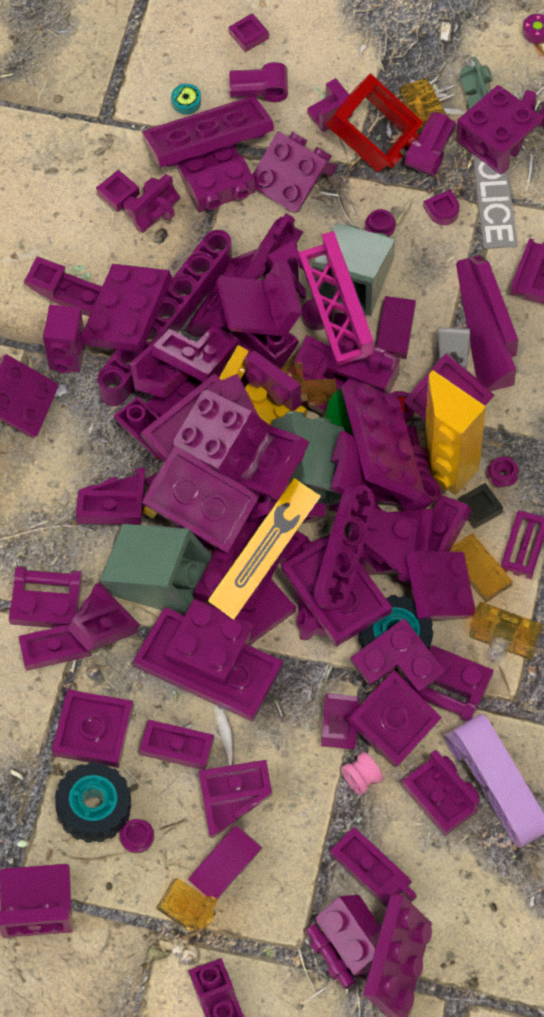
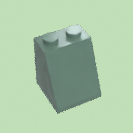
M336 223L332 231L335 232L363 313L372 316L395 256V239L389 238L382 233L360 230L354 225ZM325 255L315 258L312 264L313 269L320 272L324 271L328 264ZM325 281L319 289L320 295L331 300L337 292L336 286Z
M297 411L286 412L285 416L272 420L273 427L299 435L310 442L305 451L304 458L297 465L289 480V484L294 478L320 495L321 497L316 503L325 504V507L339 503L342 495L330 489L337 464L332 462L331 458L339 432L345 431L344 427L333 425L331 420L325 418H306L304 413Z
M122 524L100 581L117 598L158 610H163L164 607H167L185 616L193 599H196L194 591L212 556L189 529Z

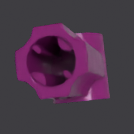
M280 62L267 63L262 69L230 70L229 72L230 97H249L255 95L262 96L269 102H281L288 97V69L286 65Z
M432 112L418 141L415 140L411 144L405 158V165L434 177L443 161V151L456 126L455 121L442 113Z

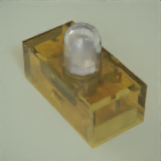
M480 601L470 624L469 638L489 645L486 656L494 664L503 662L508 652L532 660L541 638L543 624Z

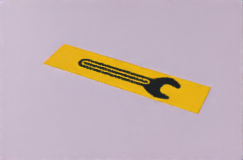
M294 478L208 601L234 620L321 496Z

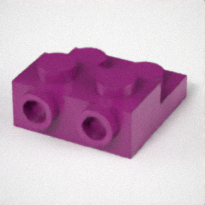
M235 146L219 148L210 151L202 157L182 160L176 165L198 213L206 210H215L223 204L245 199L250 194L255 193L254 177L244 157L239 156Z

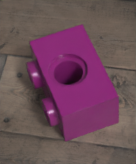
M49 304L43 334L49 369L60 373L81 371L85 345L81 340L84 324L80 307Z

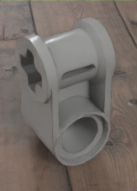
M438 327V361L445 353H448L467 370L470 328Z

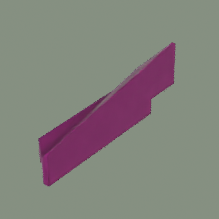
M481 255L461 259L456 263L466 324L467 328H470V347L476 379L490 391L515 385L516 367L512 357L517 356L519 340L491 265L487 260L482 261Z

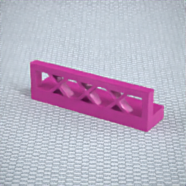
M332 231L322 234L323 245L298 252L336 364L339 366L374 355V340L335 232ZM325 255L328 264L323 272L310 267L309 259ZM324 281L337 287V292L332 300L319 293V289ZM324 304L328 305L327 310H325ZM333 309L346 313L347 319L342 327L329 321V316ZM349 325L352 329V332L347 330ZM333 331L338 333L336 338ZM343 336L356 341L358 350L341 354L338 345Z

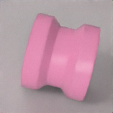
M366 752L359 754L357 761L353 764L347 763L341 767L345 780L358 795L367 792V787L370 784H378L383 780L379 767Z

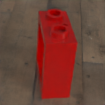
M370 73L355 87L327 120L325 125L379 173L386 166L392 169L403 157L400 153L401 149L404 146L409 148L413 141L418 139L420 134L417 130L424 122ZM364 98L371 102L402 131L401 135L385 154L347 120Z

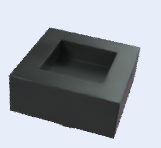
M486 483L458 498L459 502L469 505L472 509L468 519L475 528L503 513V506Z

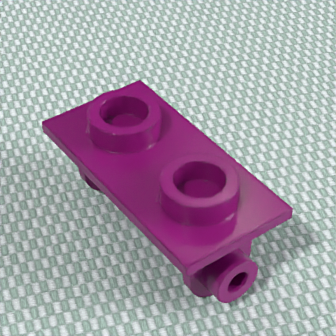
M285 214L284 217H279V219L275 220L258 248L263 247L266 251L272 253L293 240L297 244L304 232L295 227L294 217ZM268 260L265 263L267 268L263 273L264 275L268 273Z

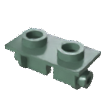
M476 56L473 57L475 66L463 67L460 74L466 95L477 92L466 97L470 108L492 90L490 82L493 81L491 71L487 65L482 66Z

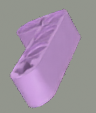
M480 714L445 734L444 738L449 750L458 761L465 759L516 846L522 848L544 835V813L489 720L483 714Z

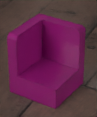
M335 78L326 83V98L307 108V114L322 132L329 130L325 123L349 96V93Z

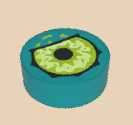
M181 84L174 88L171 94L174 110L181 114L196 112L201 106L200 90L192 84Z

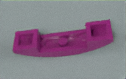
M36 256L24 280L25 285L40 295L61 306L80 307L82 315L88 317L102 289L100 285L67 274L65 266Z

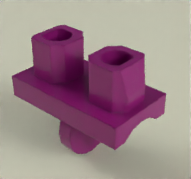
M167 174L160 179L151 177L144 183V194L141 197L130 196L123 202L126 214L133 220L136 229L142 233L160 217L169 221L175 216L172 206L181 198L173 186L172 177Z

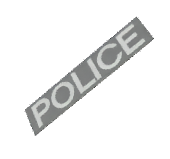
M473 155L483 248L517 247L509 172L507 170L500 175Z

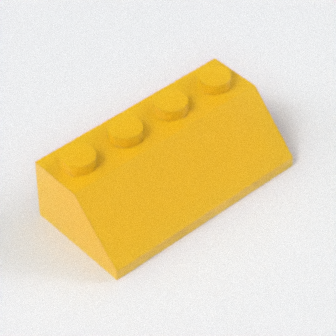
M432 370L428 378L424 437L425 446L429 454V471L431 476L438 482L441 490H448L456 496L479 470L486 406Z

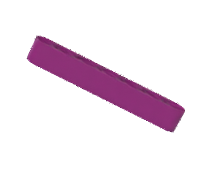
M213 230L206 234L174 275L148 335V338L154 340L146 342L142 352L167 332L169 328L178 333L212 289L232 259V241L226 231ZM188 293V295L181 296L179 294ZM163 316H171L170 318H161ZM117 349L99 372L98 387L100 398L106 405H121L134 391L131 365L126 363L133 361L142 352ZM112 384L119 385L115 388H108Z

